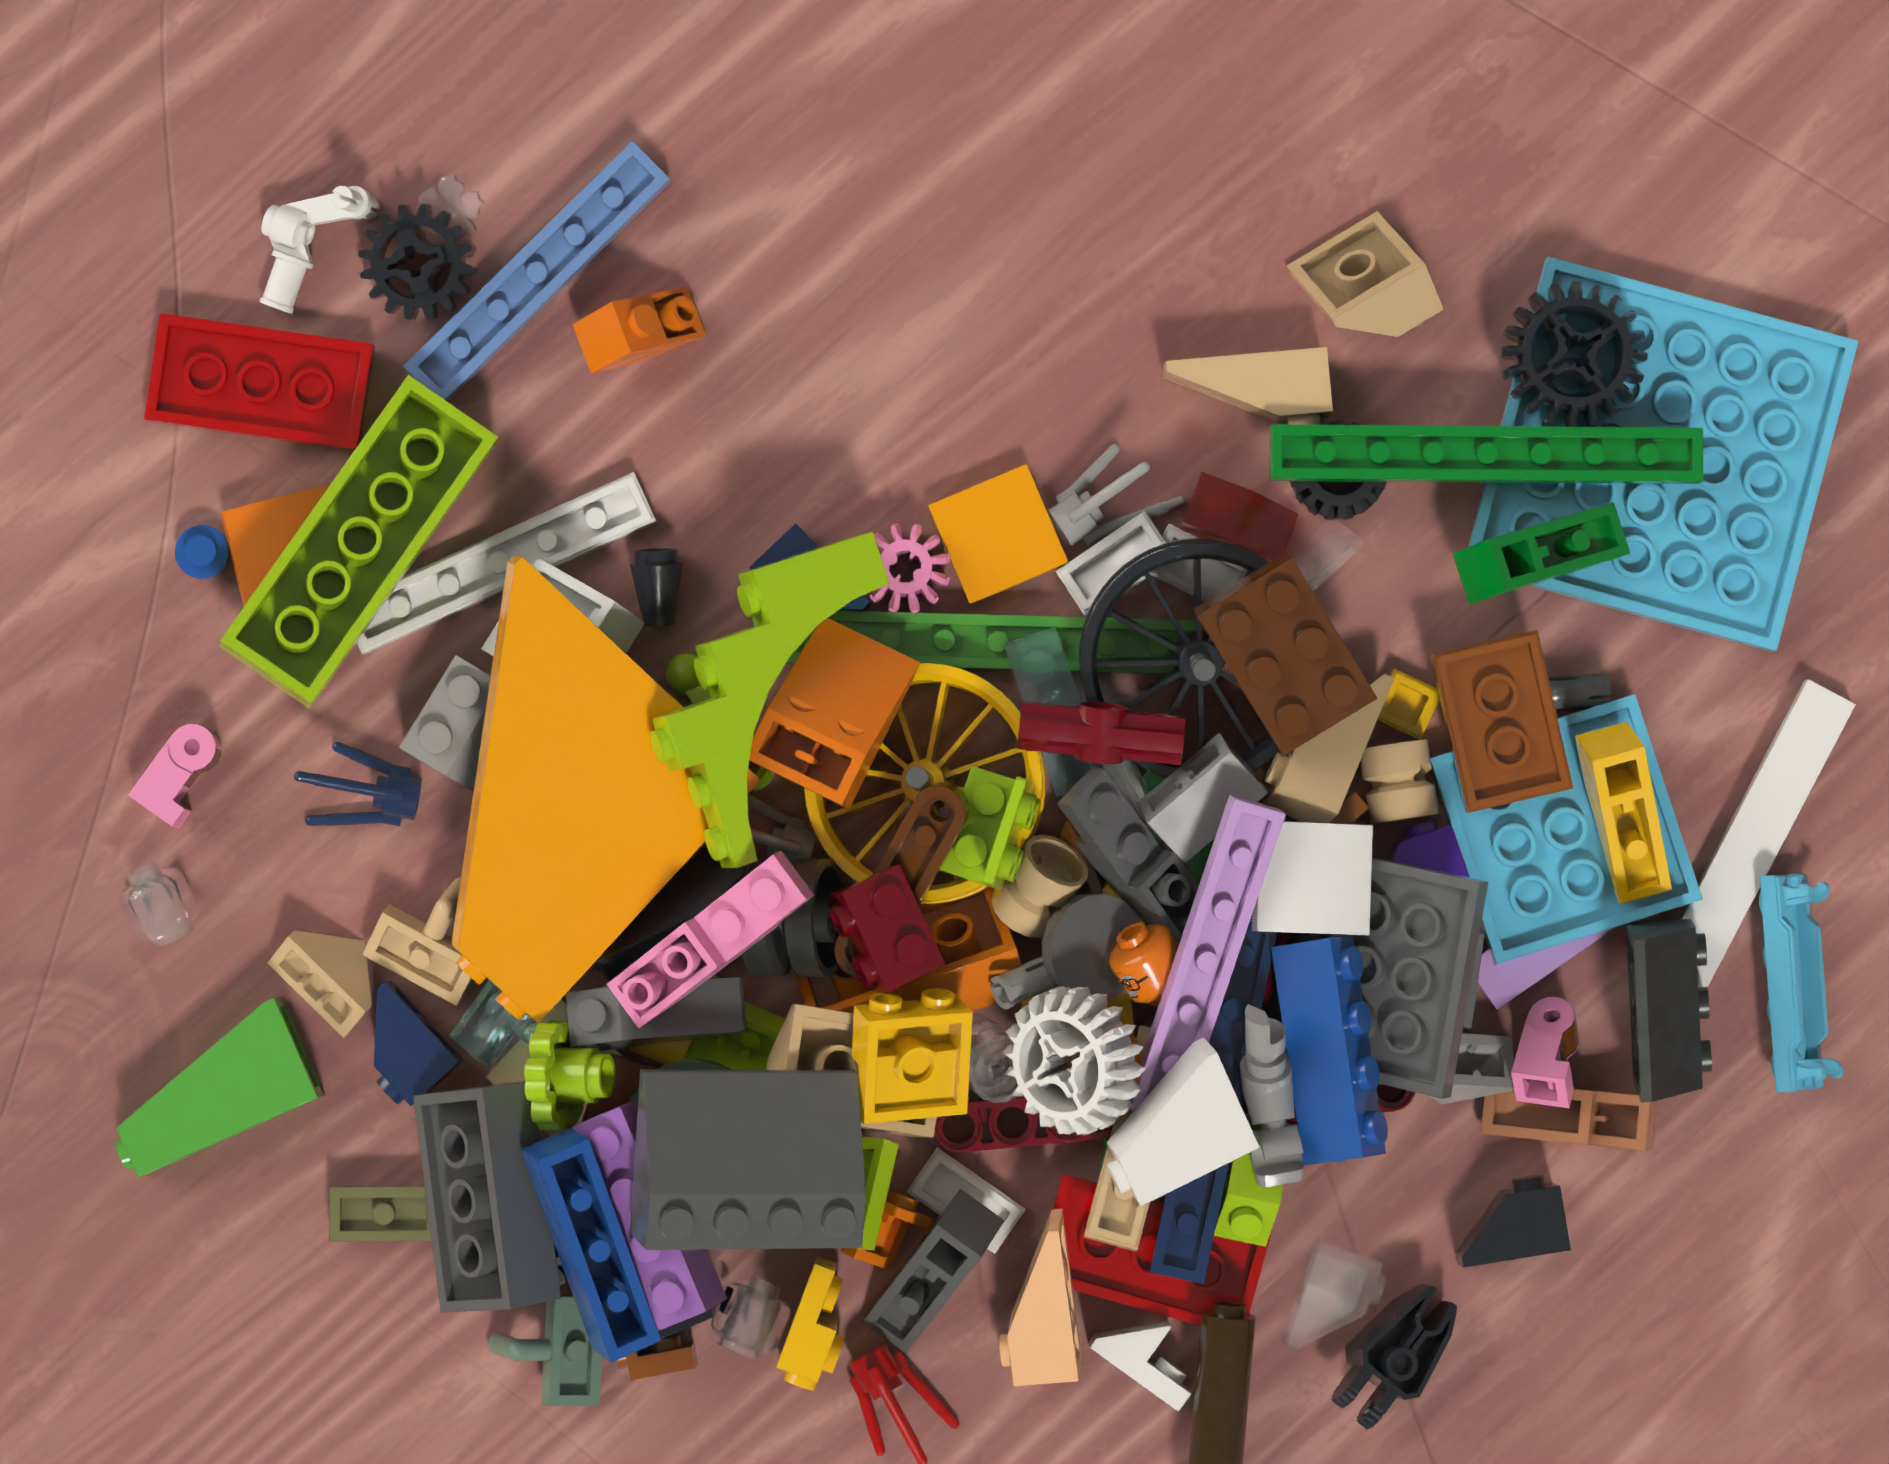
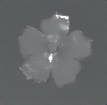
M453 174L451 176H442L439 180L438 188L431 186L426 192L419 195L418 207L421 203L431 205L432 218H435L442 210L452 213L448 226L452 228L457 225H465L468 230L462 238L468 239L477 230L470 218L473 219L479 216L480 207L484 201L480 198L478 191L463 194L465 183L459 181L456 175ZM427 227L429 234L434 235L437 239L442 238L435 230Z

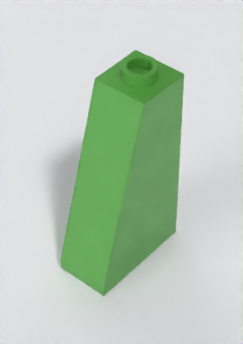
M273 998L260 1005L116 1127L121 1139L115 1141V1147L122 1164L128 1171L134 1168L137 1177L148 1175L325 1096L283 998Z

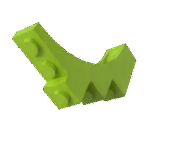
M873 531L738 574L741 583L737 588L738 600L744 614L747 617H752L754 627L695 646L698 658L694 659L695 673L701 687L704 690L709 689L711 699L651 718L655 730L650 733V740L659 762H665L668 771L690 768L692 776L687 779L689 793L695 806L698 809L703 808L709 829L704 831L706 846L711 857L715 861H720L722 868H739L758 861L748 820L747 772L754 730L769 690L792 653L820 623L852 600L890 584Z

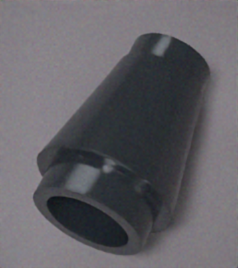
M651 548L635 550V563L629 565L640 612L643 616V622H645L644 626L675 625V614L683 562L678 561L677 549Z

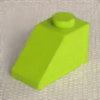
M1244 1112L1252 1131L1261 1129L1260 1124L1252 1125L1249 1113ZM1250 1153L1229 1162L1214 1236L1266 1247L1280 1207L1284 1184L1271 1187L1258 1185L1253 1174Z

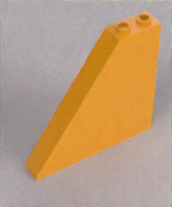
M514 555L508 561L451 944L462 954L455 963L479 985L487 977L501 989L502 992L495 1000L517 1020L520 1021L527 1013L537 1023H540L705 842L704 831L709 829L703 808L698 809L695 806L689 793L687 779L692 776L690 768L668 771L666 763L659 762L651 745L650 733L655 730L651 718L683 707L522 556ZM748 768L747 793L749 794L761 780Z

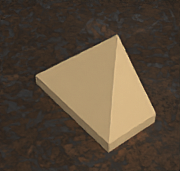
M295 930L285 939L267 962L343 1038L353 1030L372 1007L367 957L362 955L366 947L365 940Z

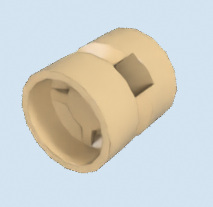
M1427 739L1365 748L1360 760L1362 779L1372 783V789L1365 795L1366 804L1369 807L1367 809L1369 824L1439 814L1435 785L1425 780V774L1432 769Z
M1048 835L1032 836L1022 848L1023 856L1014 882L1005 880L1002 890L995 889L991 898L994 912L1005 925L1017 933L1034 938L1044 936L1048 920L1056 910H1061L1065 904L1070 902L1067 900L1077 895L1088 877V868L1081 855L1065 841Z

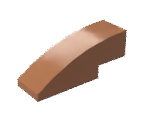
M1574 1088L1570 1108L1516 1101L1513 1090L1511 1092L1484 1096L1481 1134L1650 1151L1653 1150L1657 1101L1641 1103L1638 1094Z

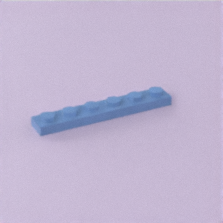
M631 141L403 367L418 382L448 402L671 183L670 178Z

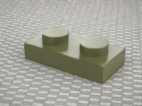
M425 1186L329 1187V1242L432 1241Z

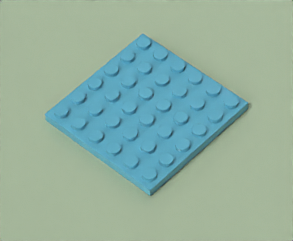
M1547 257L1543 264L1536 292L1541 294L1548 303H1550L1548 288L1552 284H1559L1565 298H1568L1570 284L1574 281H1579L1583 288V298L1586 299L1590 290L1595 285H1599L1603 288V294L1599 301L1603 305H1606L1614 295H1618L1622 299L1620 305L1613 311L1619 318L1629 311H1633L1636 314V318L1629 325L1625 326L1627 332L1643 330L1645 338L1642 341L1631 345V350L1646 352L1648 354L1647 360L1640 364H1630V367L1644 375L1643 381L1640 384L1623 382L1634 394L1633 399L1628 403H1624L1613 397L1617 404L1618 413L1611 418L1606 416L1597 406L1599 422L1593 426L1587 425L1580 411L1579 420L1575 427L1703 428V482L1700 484L1485 483L1468 547L1497 536L1614 503L1631 554L1538 583L1531 587L1762 650L1777 651L1859 341ZM1575 313L1557 315L1561 322L1567 321L1575 331L1580 333H1589L1601 327L1597 322L1584 315ZM1542 324L1538 326L1531 346V356L1535 370L1548 362L1551 356V347L1545 338L1548 332ZM1611 340L1603 344L1596 353V363L1602 372L1598 377L1605 386L1612 376L1615 364V353ZM1590 341L1582 347L1576 344L1572 349L1570 343H1565L1568 350L1562 355L1563 358L1553 366V369H1557L1564 363L1571 365L1575 361L1576 367H1581L1579 359L1584 355V351L1594 342ZM1520 377L1513 378L1500 426L1566 427L1564 411L1559 412L1558 418L1552 425L1544 422V415L1548 407L1543 404L1532 415L1528 414L1525 408L1533 397L1527 391L1520 398L1514 399L1510 393L1522 382ZM1557 377L1545 383L1553 391L1565 396H1590L1585 387L1580 389L1568 377Z

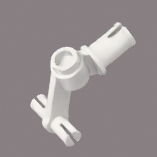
M338 186L332 191L334 192L333 194L284 204L280 207L277 205L270 206L264 215L261 230L263 235L270 238L274 249L271 255L275 256L276 259L263 296L259 302L292 314L307 268L312 270L314 266L308 245L313 240L315 225L347 219H372L378 214L371 211L372 207L380 209L377 199L371 197L369 192L361 187Z

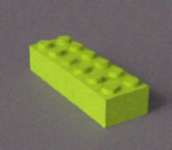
M408 375L220 640V648L311 709L491 453L498 436Z

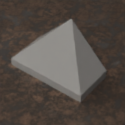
M1462 1033L1451 1098L1428 1097L1443 1105L1513 1091L1514 1086L1511 1075L1514 1064L1512 1036Z

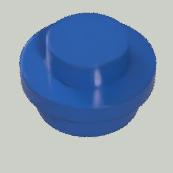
M197 525L190 527L177 540L175 546L177 564L183 572L197 579L212 578L221 573L229 561L230 550L227 539L220 531L211 526Z

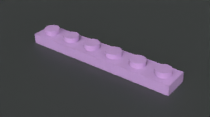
M1229 795L1141 1056L1142 1066L1146 1069L1142 1072L1137 1082L1142 1090L1137 1093L1136 1097L1130 1099L1132 1104L1130 1110L1135 1111L1193 1042L1204 1037L1209 1043L1286 816L1281 809Z

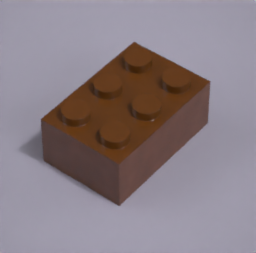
M1287 552L1193 609L1283 756L1378 699L1294 560Z

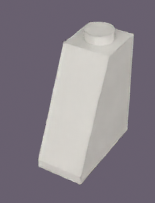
M1204 1037L1193 1042L1109 1139L1107 1144L1115 1160L1106 1165L1120 1194L1130 1191L1139 1205L1142 1206L1260 1148L1217 1052Z

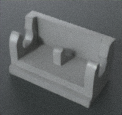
M1219 733L1137 802L1149 826L1186 863L1215 838L1229 795L1258 802L1268 792L1255 777V772Z

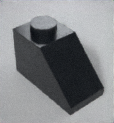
M1544 1175L1512 1179L1513 1189L1498 1192L1456 1251L1457 1264L1465 1268L1571 1250L1560 1185L1553 1182L1545 1183Z

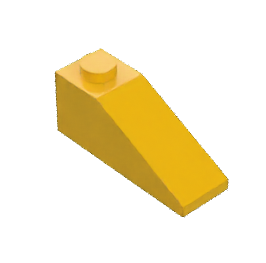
M1627 721L1575 735L1585 788L1618 902L1624 904L1672 890L1645 746Z

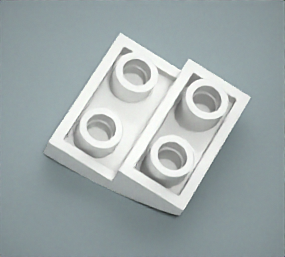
M1283 822L1252 913V931L1369 935L1373 825Z

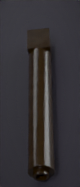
M1214 1301L1213 1309L1201 1312L1188 1464H1243L1256 1316L1245 1313L1246 1305L1243 1303Z

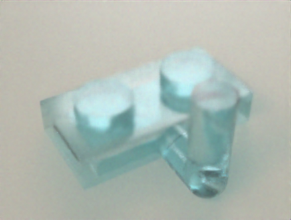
M491 980L486 983L449 1035L476 1060L490 1068L514 1034L529 1045L530 1037L535 1032L537 1023L528 1017L527 1013L519 1021L495 999L502 990Z

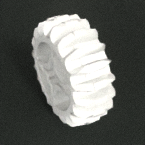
M1061 986L1050 990L1049 993L1045 992L1034 996L1032 1000L1028 1001V1006L1022 1007L1019 1012L1015 1013L1018 1023L1013 1024L1011 1028L1005 1031L1014 1042L1002 1051L1003 1054L1013 1061V1066L1009 1067L1004 1073L1016 1078L1018 1086L1012 1095L1025 1096L1027 1104L1024 1113L1036 1114L1040 1112V1127L1056 1125L1059 1134L1076 1132L1077 1135H1087L1097 1131L1098 1128L1104 1129L1113 1125L1119 1116L1126 1114L1132 1108L1130 1099L1136 1097L1137 1093L1142 1090L1134 1078L1141 1076V1073L1146 1068L1135 1062L1134 1055L1139 1054L1143 1046L1132 1044L1129 1037L1136 1025H1123L1120 1021L1123 1007L1112 1006L1108 1008L1107 994L1096 993L1091 995L1088 987L1078 986L1071 989L1070 987L1065 988ZM1080 1053V1057L1076 1059L1075 1054ZM1071 1062L1072 1067L1067 1068V1065Z

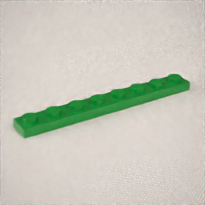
M1271 424L1269 427V481L1700 484L1703 482V428Z

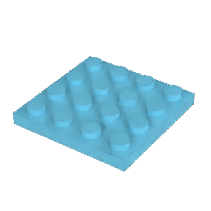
M1635 694L1558 718L1573 789L1467 813L1463 804L1452 752L1430 758L1432 775L1448 824L1452 825L1468 874L1470 878L1488 881L1481 925L1494 965L1703 900ZM1627 721L1645 746L1672 890L1620 904L1616 897L1585 788L1575 735Z

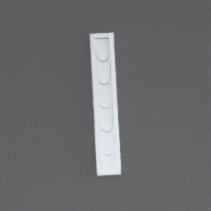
M632 472L403 576L357 642L361 653L365 655L502 593L507 563L514 555L522 556L532 566L536 559L540 558L557 568L656 523L657 521L635 473Z
M1809 679L1804 680L1698 882L1703 900L1687 904L1679 918L1691 919L1696 927V933H1705L1707 965L1697 966L1698 987H1708L1760 888V876L1767 875L1856 705Z

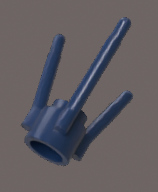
M335 742L332 745V749L335 752L384 773L389 777L378 776L375 785L297 771L294 774V779L298 782L373 796L372 807L382 809V811L309 815L305 818V823L308 826L377 823L400 826L402 818L415 820L422 778L410 776L411 768L393 765L359 749L352 748L341 742Z

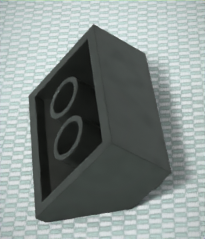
M1691 919L1634 921L1627 923L1626 941L1633 1082L1641 1103L1654 1102L1703 1089L1702 1073L1712 1072L1710 1040H1701L1700 1019H1709L1707 986L1698 987L1697 966L1707 965L1705 933H1696V927Z

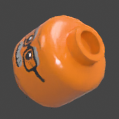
M1142 922L1134 923L1118 934L1116 938L1117 944L1109 956V965L1128 997L1138 1003L1159 1006L1179 943L1172 931L1164 925L1151 924L1146 926Z

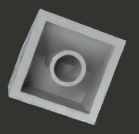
M455 655L399 748L474 792L491 676Z

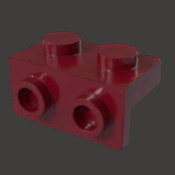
M900 864L892 865L847 888L837 889L829 893V898L833 904L829 908L830 919L839 935L843 938L847 936L856 956L851 959L852 965L863 986H871L875 993H888L945 964Z

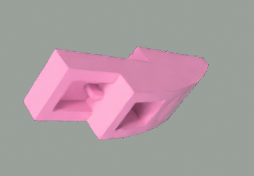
M779 851L765 860L694 918L684 922L610 981L607 986L640 1029L783 923L782 920L813 897L814 894L784 853Z

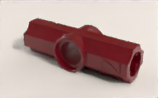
M1022 701L1017 749L1071 754L1077 760L1097 764H1121L1123 760L1181 765L1186 718L1176 714L1167 715L1156 712L1128 711L1126 706L1107 702H1081L1079 706Z

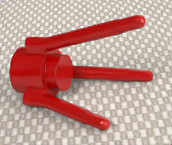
M885 1343L848 1364L854 1374V1377L849 1379V1382L858 1396L876 1455L883 1456L885 1454V1447L869 1391L874 1400L882 1397L917 1463L927 1464L928 1462L916 1434L892 1391L902 1385L898 1377L899 1373L952 1429L959 1427V1420L909 1366L901 1350L892 1355Z

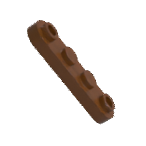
M946 782L933 783L923 789L914 799L873 875L892 865L900 864L920 907L969 818L970 808L965 794L955 785ZM942 800L949 804L951 808L950 817L943 818L937 815L934 809L936 801ZM839 935L834 950L837 963L847 974L857 977L851 960L856 954L848 937L843 938Z

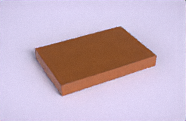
M1538 630L1430 654L1465 812L1470 813L1573 789Z

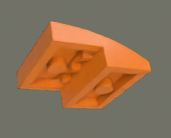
M329 486L279 496L220 513L243 606H245Z

